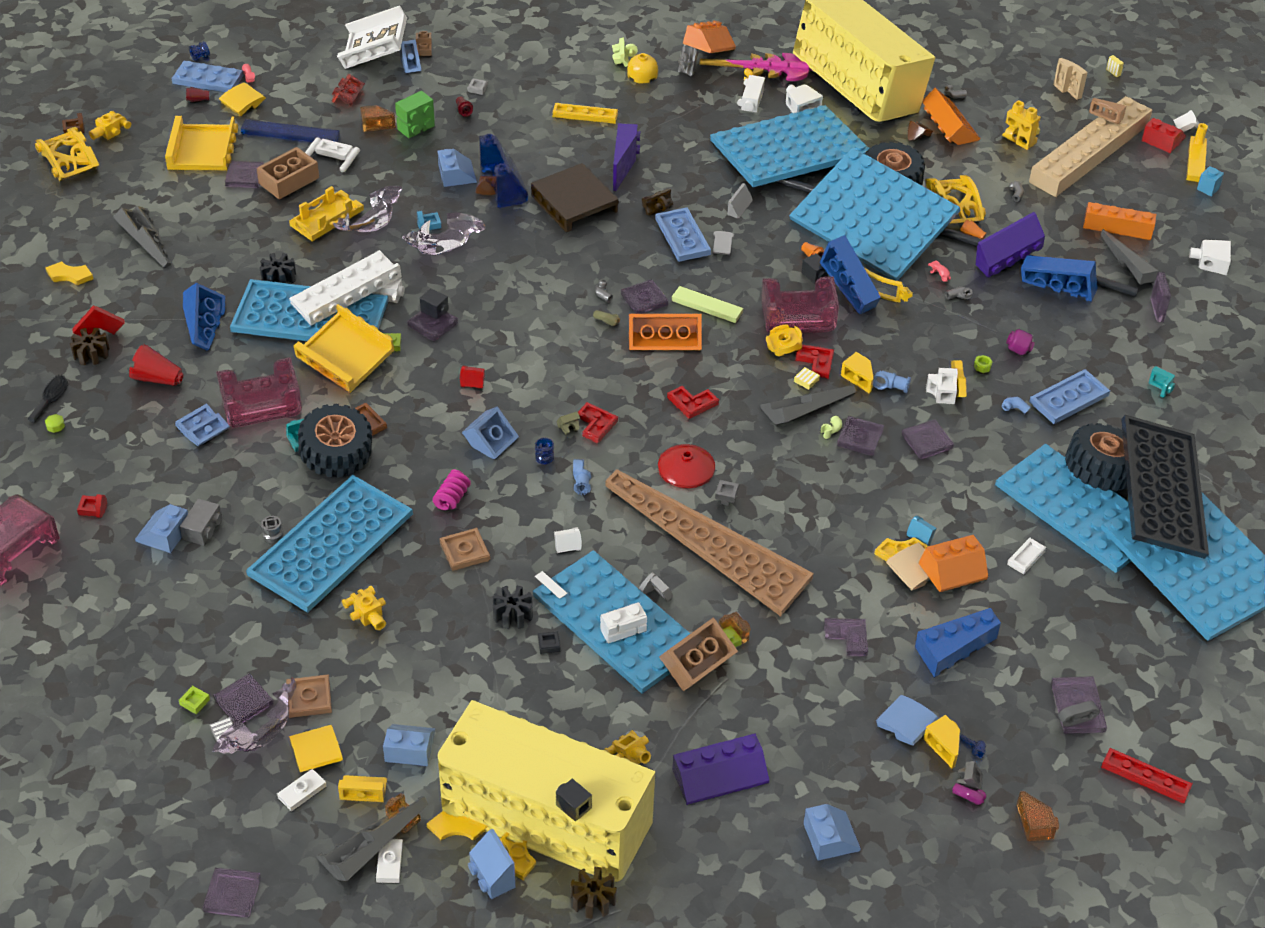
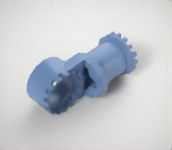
M881 370L877 371L873 377V386L880 390L897 388L907 393L910 386L909 383L911 382V377L904 378L897 376L896 373L892 374ZM877 377L884 378L886 383H879Z
M574 459L573 476L576 484H574L573 489L577 494L585 495L591 491L589 484L591 473L584 469V459Z

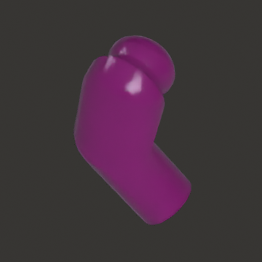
M958 783L953 787L954 794L976 805L983 804L987 797L986 793L980 789L974 791Z

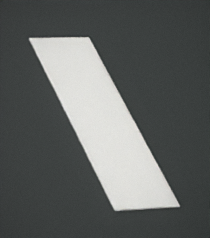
M543 571L535 576L559 599L568 594Z

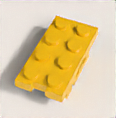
M331 186L325 190V194L312 202L300 204V214L289 220L292 228L309 240L314 241L362 212L364 205L357 200L352 201L349 195L342 190L334 194V187ZM320 203L318 207L309 210V207L317 206Z

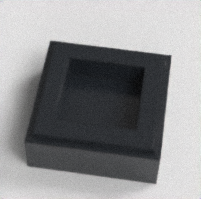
M558 631L538 633L540 654L561 652Z

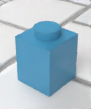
M1209 166L1201 174L1197 190L1212 196L1220 189L1224 173Z

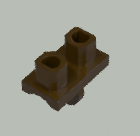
M669 188L642 198V206L645 208L647 215L660 210L665 211L668 207L674 205L671 199V189Z

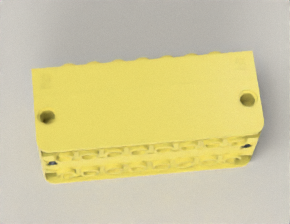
M805 0L793 49L795 56L801 61L806 62L813 71L868 117L878 122L919 113L936 58L864 0Z
M471 700L438 752L442 811L453 816L470 817L472 820L487 825L488 827L485 831L488 832L494 829L499 837L508 832L510 834L507 840L521 843L525 840L527 841L528 849L577 869H586V872L594 875V867H601L602 879L611 873L614 876V882L622 880L653 823L655 771L630 762L626 758L612 755L606 750H599L585 742L576 741L564 734L548 730L544 726L535 725L526 719L517 718L503 710H497ZM572 778L592 794V808L576 822L556 806L557 788L563 783L566 784Z

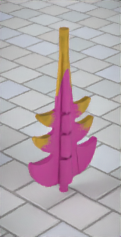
M765 53L766 61L756 54H751L750 58L752 60L700 58L699 65L753 69V76L761 75L764 70H767L769 72L768 78L779 77L782 72H785L788 75L786 77L787 81L803 80L808 76L809 71H813L806 62L801 61L792 53H782L784 61H781L778 56Z

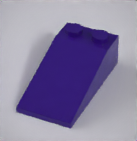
M618 123L613 163V191H617L635 163L636 155L640 154V144H637V141H640L641 131H637L638 124Z

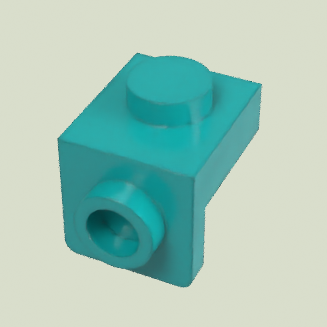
M1155 366L1152 369L1148 383L1162 389L1160 396L1164 398L1175 387V383H1173L1175 375Z
M304 419L294 420L286 424V436L295 452L299 451L298 430L300 429L301 421Z

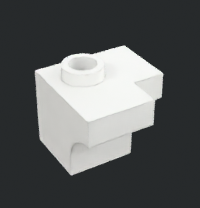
M939 368L938 374H928L926 392L932 393L935 396L936 403L955 404L957 369Z

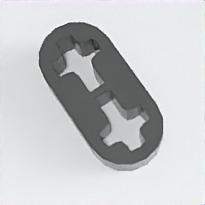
M1086 701L1062 709L1058 717L1062 724L1068 727L1093 720L1099 715L1100 711L1094 701Z

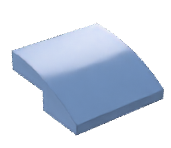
M208 404L201 406L175 422V426L183 435L197 446L202 445L230 428L219 413L215 414Z
M900 695L876 722L878 727L894 732L897 740L914 745L925 734L926 726L938 720V716L915 700Z

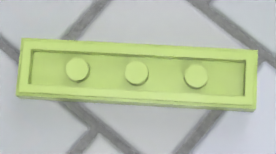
M681 286L672 295L673 302L736 323L743 313L742 307Z

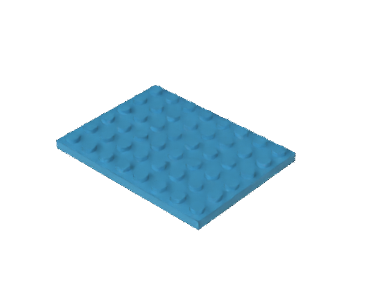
M826 105L710 134V140L752 187L836 166L852 147L864 154L869 149Z
M852 147L789 216L792 221L828 242L846 235L860 261L894 281H898L960 212V207Z
M1203 493L1202 500L1209 555L1205 559L1133 540L1129 510L1104 522L1101 529L1207 641L1265 610V555Z

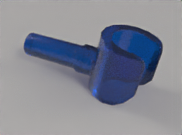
M963 734L960 736L961 740L973 747L972 753L978 758L984 756L986 753L984 741L975 742Z

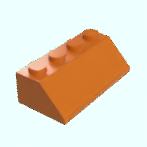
M713 20V22H700V24L694 23L687 26L683 41L685 45L708 53L735 50L736 48L727 27L723 26L722 22Z
M934 88L923 99L924 110L929 115H932L930 118L936 124H939L937 127L942 133H946L945 138L950 143L953 141L957 145L981 139L953 101L937 88Z
M1088 202L1083 228L1096 231L1104 229L1108 233L1151 240L1156 222V214Z
M629 314V350H702V314Z

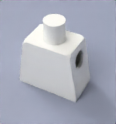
M804 84L798 87L789 85L786 89V105L792 113H798L805 109H812L822 105L823 96L808 85Z
M1203 240L1200 249L1191 247L1189 258L1199 259L1200 269L1227 275L1231 262V241Z

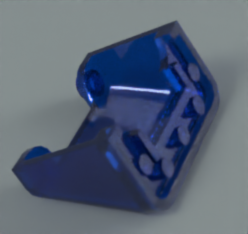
M486 134L479 136L480 168L482 172L489 170L492 172V176H496L497 207L501 208L525 203L528 200V191L514 160L495 135Z

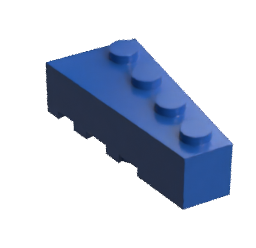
M846 235L828 242L819 263L859 315L875 308L881 297Z
M1027 255L1021 266L1022 282L1042 288L1047 286L1059 293L1064 291L1071 293L1070 296L1085 297L1087 301H1093L1097 291L1095 261Z
M991 608L918 631L915 648L935 678L940 675L942 670L951 668L961 658H967L974 650H979L997 639L1001 622Z

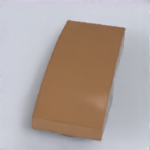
M427 31L416 33L418 55L432 56V34Z

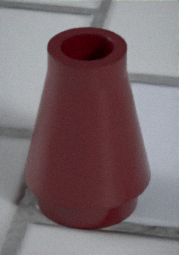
M191 86L186 88V101L191 103L209 100V91Z
M458 97L456 104L459 114L462 116L471 115L473 112L472 103L464 99V97Z

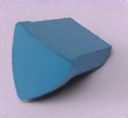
M422 211L417 212V224L421 232L442 228L438 212L424 215Z
M917 515L913 517L909 524L907 536L910 538L915 537L924 544L930 545L937 528Z

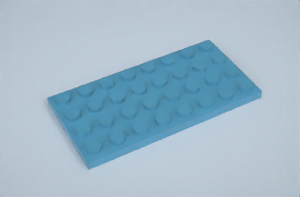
M250 279L230 325V330L236 333L308 341L338 312L311 326L294 308L289 299L311 286ZM369 294L346 308L357 317H362L369 325H374L379 329L389 300L387 295Z
M1044 444L996 480L995 485L1113 572L1117 573L1131 562L1126 554L1101 529L1104 522L1128 511L1129 502L1114 491H1104L1101 488H1093L1091 485L1081 482V479H1077L1073 472L1069 471L1065 457L1049 445Z
M352 475L246 570L247 576L308 613L413 515V509Z
M594 550L551 578L568 593L559 599L544 584L533 590V596L642 694L670 674L659 656L691 634ZM639 602L647 616V631L639 634L636 633V635L608 644L600 629V615Z

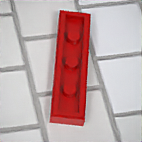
M1109 748L1101 768L1183 804L1193 784L1112 748Z

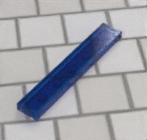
M245 119L241 127L242 134L313 142L317 137L321 140L326 139L337 142L340 136L339 130Z

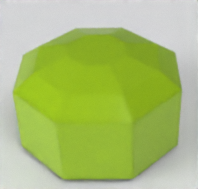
M978 356L974 361V368L982 373L989 372L993 361L990 357Z
M50 415L45 420L47 431L55 433L65 427L63 416Z

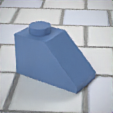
M416 40L403 41L399 52L405 73L421 71Z

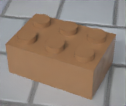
M296 147L257 168L259 184L275 197L281 199L318 179V162Z
M713 617L659 656V658L681 689L685 691L737 653L738 650Z

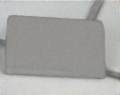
M743 183L728 201L727 214L729 216L740 218L752 202V196L746 184Z

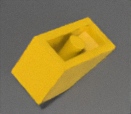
M855 352L842 363L841 376L870 394L874 379L871 361Z
M944 715L926 726L924 740L951 768L955 767L959 750L960 729L954 721H951Z

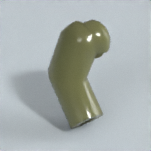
M599 310L593 313L595 319L601 320L610 326H616L620 322V317L617 314L612 315Z

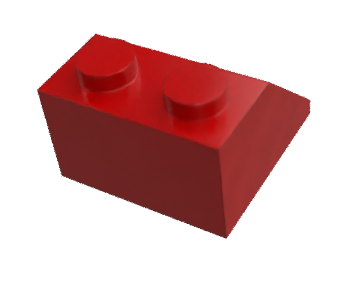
M1152 118L1145 125L1142 141L1171 153L1185 139L1186 135L1181 129L1164 123L1159 119Z

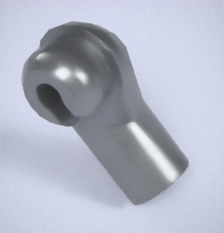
M952 85L944 86L945 95L953 99L967 97L966 90L954 91Z
M1014 180V182L1009 184V187H1012V191L1015 190L1012 199L1018 202L1025 191L1021 182Z
M601 279L596 284L595 293L598 297L610 303L613 295L607 292V281Z
M962 286L945 292L948 300L955 297L969 299L973 294L972 289Z

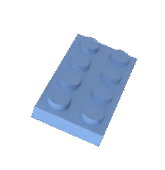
M183 61L172 77V84L226 93L238 85L243 77V70Z
M688 208L655 214V220L678 262L711 255V249Z
M1084 369L1031 396L1029 402L1053 424H1056L1108 397L1110 390Z

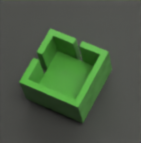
M423 91L395 103L396 115L398 116L396 117L397 129L406 137L411 138L421 133L420 130L425 131L435 126L433 99Z

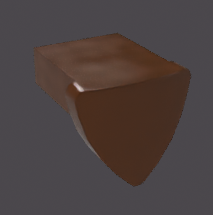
M77 113L78 118L62 120L64 134L68 133L67 129L77 127L78 132L85 133L82 113Z
M914 121L909 123V141H914L923 135L930 137L933 133V130L921 123Z
M480 176L476 193L495 195L497 177Z

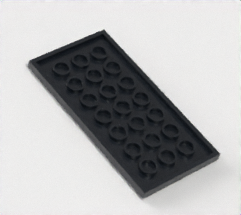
M1124 415L1121 422L1132 539L1205 559L1209 555L1195 434Z

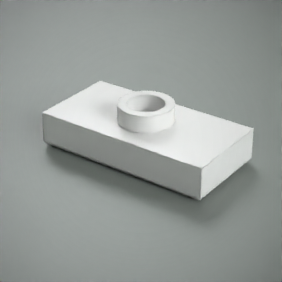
M311 769L277 793V797L292 812L324 789L326 782Z
M391 839L379 850L376 882H400L403 839Z

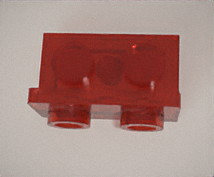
M350 74L346 78L342 77L338 84L339 88L336 86L332 93L334 96L332 102L335 103L337 98L351 106L365 83Z

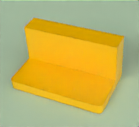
M345 775L343 780H339L340 800L384 802L387 778Z

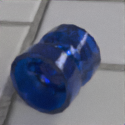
M205 41L200 42L199 45L189 46V52L194 61L199 60L202 56L205 58L210 56V51Z
M549 438L538 439L535 442V459L540 464H549L554 460V442Z

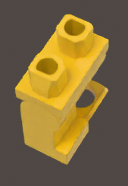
M1020 100L1015 102L1012 109L1007 112L1005 123L1009 127L1002 136L1029 150L1037 143L1038 139L1036 132L1041 117L1037 115V109L1029 107L1026 110L1024 109V102Z

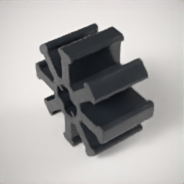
M275 253L269 254L270 261L262 258L260 261L261 267H259L261 281L295 282L296 268L293 258L288 260V255L282 253L280 259H276Z
M518 585L514 594L509 592L508 586L502 587V596L497 595V593L493 596L494 621L498 623V621L503 619V628L510 629L512 620H515L518 629L524 628V619L529 621L533 619L532 594L528 592V594L523 595V587Z

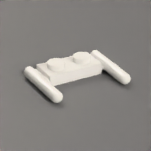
M317 137L305 153L311 156L316 151L317 154L345 160L340 167V171L345 172L360 152V149L326 139L321 140Z

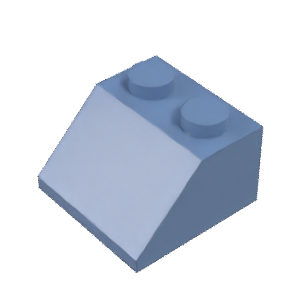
M455 149L438 151V167L444 187L477 183L472 162L469 158Z
M498 406L485 411L462 431V434L474 449L492 459L497 458L519 437Z
M169 504L156 511L135 538V541L171 553L182 538L180 525L186 518L188 510Z
M392 724L387 729L383 745L385 762L428 766L435 728Z
M828 804L805 809L803 824L817 860L860 851L861 848L845 811Z
M491 829L469 852L470 862L468 867L473 876L477 875L482 892H487L489 897L493 899L515 888V865L494 829Z

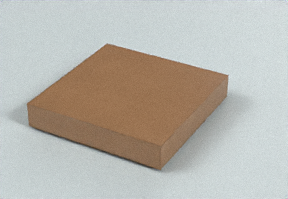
M478 528L440 538V544L452 571L490 560V554Z
M329 674L286 679L289 718L332 713Z

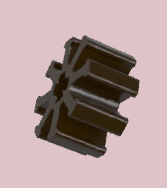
M83 328L80 330L82 337L75 334L71 336L72 343H70L73 358L74 360L79 358L81 365H86L89 358H92L93 365L99 364L98 356L104 359L108 358V350L110 348L106 333L101 335L99 328H94L90 335H88L87 328Z
M594 867V877L590 879L586 869L580 870L578 872V882L574 879L571 881L573 909L579 912V909L585 906V917L593 919L594 907L600 910L602 917L608 915L609 904L615 906L617 901V887H614V876L609 873L607 877L602 879V868Z

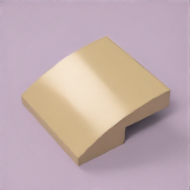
M1059 58L1053 85L1062 93L1068 91L1076 100L1081 99L1088 72L1069 60Z
M920 543L903 549L886 562L911 590L925 586L927 581L930 580L918 563L925 551Z

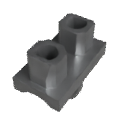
M683 45L681 58L678 60V63H680L679 72L690 76L694 75L699 49Z

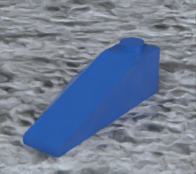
M195 283L183 292V310L192 344L209 350L215 336L214 332L220 324L219 320L225 312V296Z

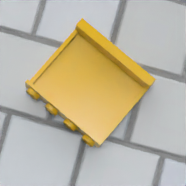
M175 116L165 154L167 170H227L228 164H231L232 160L231 153L234 152L233 143H236L235 133H238V124L235 123L234 117H231L230 125L183 124L182 116Z
M338 304L336 305L338 313L304 345L298 341L293 347L297 358L351 393L394 351L393 339L388 334H383L377 327L369 325L362 317H357L348 308H343Z

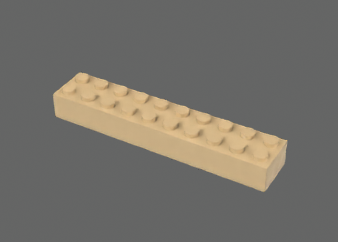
M1125 96L1117 102L1126 106L1124 118L1119 124L1101 117L1096 118L1032 166L1029 183L1057 197L1145 129V125L1150 121L1152 109Z

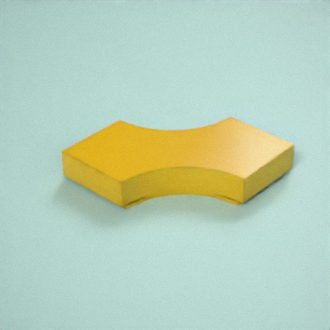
M61 261L46 267V272L53 282L70 281L78 286L94 279L93 274L86 265L73 267Z
M951 361V368L957 369L958 372L956 397H966V378L963 373L962 361Z
M915 537L907 541H894L886 538L875 549L874 554L887 562L889 558L911 545L920 543L924 549L928 545Z
M444 811L427 823V828L441 841L453 835L466 836L474 841L488 827L470 819V817L453 816Z
M506 832L500 838V841L514 862L515 876L524 880L536 865V860L527 850V841L523 840V843L507 840L510 833Z

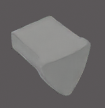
M715 231L713 233L715 237L713 254L730 255L734 233Z
M654 572L639 587V590L644 594L656 590L667 602L673 597L669 587Z

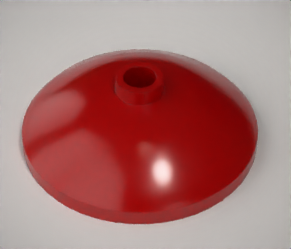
M680 444L668 448L661 454L658 461V471L667 483L675 487L696 488L711 480L715 473V461L708 451L699 446Z

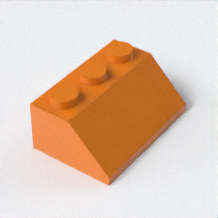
M974 535L928 546L918 562L939 592L976 583L988 578L985 550Z

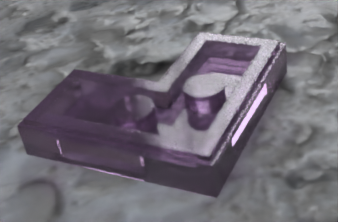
M824 618L825 639H845L847 656L868 655L865 619Z

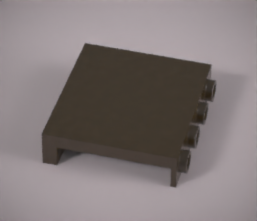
M583 163L531 183V196L566 233L572 231V222L609 207L615 213L618 212L619 200L617 196Z

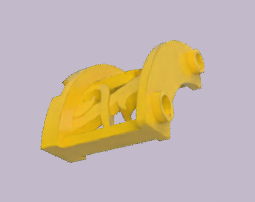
M77 127L67 129L68 133L45 141L42 139L36 140L35 147L37 152H41L42 156L48 159L53 167L52 173L59 181L96 169L99 166L91 147L85 145L86 138L81 131L78 132ZM63 145L73 146L70 151L71 155L59 153L56 149ZM69 163L73 164L74 171L64 174L61 167L66 166L68 171L70 169ZM77 165H88L83 168L77 169Z
M960 175V179L939 181L936 178L925 179L927 189L960 207V212L958 213L960 219H953L949 224L964 223L967 219L973 222L984 220L986 215L985 208L982 207L977 187L969 176ZM955 189L966 195L959 203L955 197L947 194ZM969 209L974 210L975 217L966 218L964 212L970 216L971 211Z

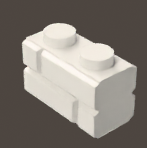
M639 602L600 615V629L608 644L636 635V633L639 634L647 631V616Z

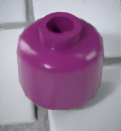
M1017 329L1011 331L1006 344H1008L1010 351L1024 355L1027 351H1032L1035 342H1032V334Z

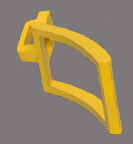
M864 268L869 277L886 284L898 286L896 297L878 292L881 298L895 302H901L902 299L906 302L908 298L913 297V293L909 288L903 287L902 282L881 277Z

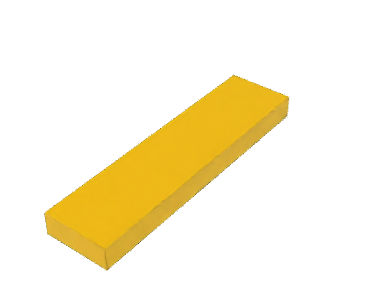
M555 103L552 117L614 124H616L618 109Z

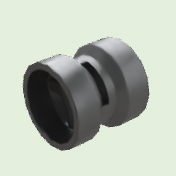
M267 516L261 521L263 538L266 542L277 543L283 538L280 518L277 516Z

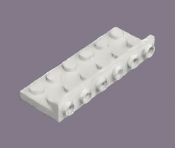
M379 250L289 298L290 303L312 326L336 313V305L339 304L345 308L401 278L400 265L398 263L393 264Z

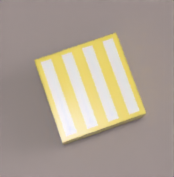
M1112 55L1109 57L1106 70L1119 77L1121 76L1124 63Z
M804 367L794 377V382L809 390L819 381L820 375Z

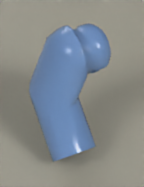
M1009 397L1002 403V408L1005 411L1018 408L1025 414L1031 408L1020 397Z

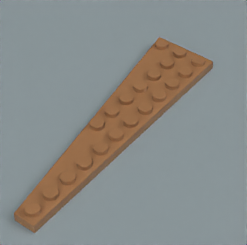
M617 469L605 481L606 487L779 616L783 615L813 579L814 573Z

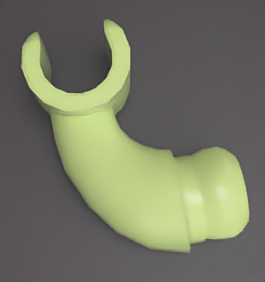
M839 416L831 418L830 423L832 426L829 424L821 426L820 433H824L823 437L825 439L830 438L831 434L838 432L842 428V420Z

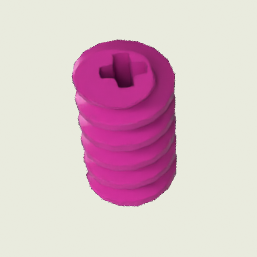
M451 470L433 496L434 505L441 510L455 509L464 493L468 490L467 488L471 485L469 478L459 470Z

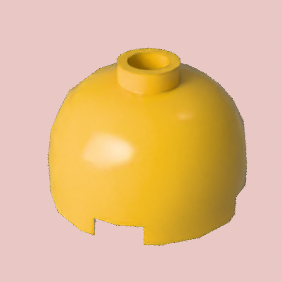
M645 53L635 55L628 63V78H633L636 83H649L651 79H657L658 65L656 60Z

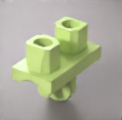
M624 37L619 38V44L612 45L615 65L623 63L627 67L629 57L635 56L638 52L637 46L634 44H627L625 46Z

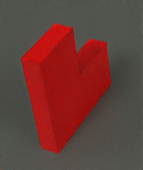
M93 305L73 327L72 331L74 334L82 337L81 329L87 328L88 335H90L94 328H100L114 335L124 325L125 321L123 318Z
M802 345V348L797 350L795 361L813 363L811 371L820 375L821 378L829 379L834 349Z
M680 386L667 393V398L688 419L719 404V399L709 389L692 396L683 386Z
M588 402L578 411L580 419L589 423L582 431V436L596 443H599L618 422V416Z

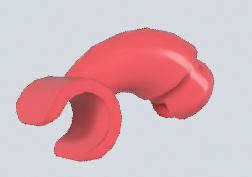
M244 64L242 70L245 74L246 82H254L255 74L251 71V66Z
M937 260L928 264L933 269L930 273L938 271L943 282L951 279L949 270Z

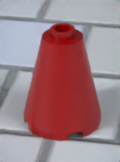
M145 344L144 346L141 345L132 359L135 362L134 367L129 369V377L131 379L176 386L184 378L180 367Z

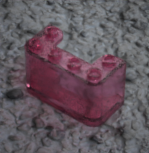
M834 277L819 278L815 283V289L811 291H780L778 280L773 278L763 279L761 302L767 332L770 333L773 328L780 325H789V328L796 326L801 330V333L830 332L836 328L839 302Z
M291 357L277 360L273 365V375L237 381L236 374L232 370L216 372L222 404L229 426L241 427L291 417L301 412L300 390Z
M19 494L9 497L8 500L0 505V586L7 581L4 574L6 570L10 571L12 569L11 561L38 540L44 544L47 540L54 544L60 539L54 517Z

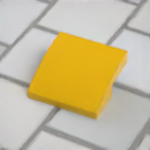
M241 83L231 88L219 98L221 103L239 116H242L250 107L255 109L266 99L265 96L246 83Z
M332 725L289 736L300 772L343 760Z

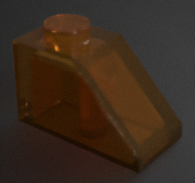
M377 105L360 107L364 132L396 128L395 114Z
M1021 791L1017 807L1027 842L1054 839L1056 830L1059 829L1058 818L1054 817L1052 808L1025 791Z

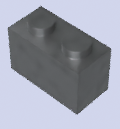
M197 499L180 525L182 540L205 545L207 540L212 537L216 526L222 521L223 515L220 505Z

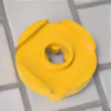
M789 325L777 326L766 337L768 349L774 352L776 356H783L802 348V333L796 326L794 328H789Z

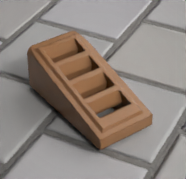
M1093 98L1089 113L1119 124L1124 118L1126 106Z

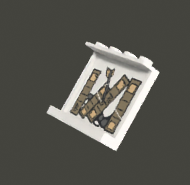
M401 6L345 24L350 34L346 50L338 53L337 56L345 69L400 51L407 20Z

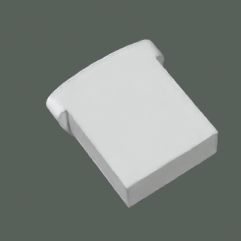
M1192 110L1173 120L1176 128L1181 129L1183 132L1194 126L1197 129L1200 124Z
M578 527L554 532L557 553L581 550L582 540Z

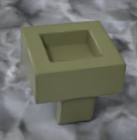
M578 412L561 416L556 421L558 428H561L566 435L570 433L569 426H572L575 432L580 428Z

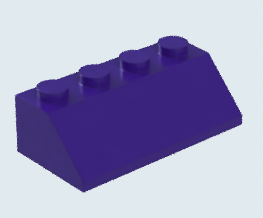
M1032 212L978 242L975 265L987 277L998 274L1006 267H1011L1015 262L1025 259L1027 255L1043 248L1045 234L1036 213Z
M756 733L673 755L672 770L686 805L769 783L764 752Z

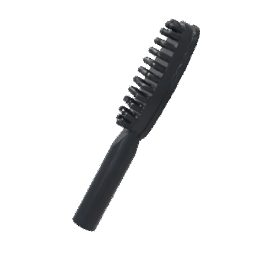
M59 374L58 376L55 375V378L53 377L47 383L42 394V400L28 417L30 422L34 423L48 403L57 400L64 393L68 386V380L62 374L61 376Z

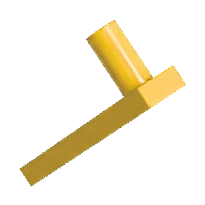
M1200 123L1197 127L1196 135L1190 137L1186 177L1188 181L1199 182L1201 174L1205 171L1207 138L1205 136L1208 126L1204 123Z

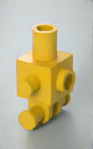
M110 111L95 120L96 128L89 131V136L92 140L101 136L109 140L121 133V127L124 126L125 129H129L131 122L127 121L121 114Z
M372 586L365 590L360 589L357 595L352 593L349 598L342 600L345 609L354 605V612L350 613L353 621L359 618L364 626L372 624L376 630H381L386 626V621L382 616V606L386 605L383 597L378 600L374 596L376 593Z
M633 730L625 736H620L618 741L614 740L610 747L604 749L612 755L617 752L615 756L626 758L635 764H646L651 759V754L645 747L649 743L648 738L645 735L642 737L637 736Z

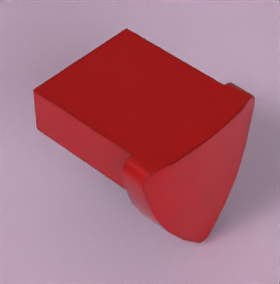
M463 365L460 371V386L483 388L485 369Z
M97 494L96 496L82 495L77 508L78 515L102 518L107 508L106 496L103 494Z

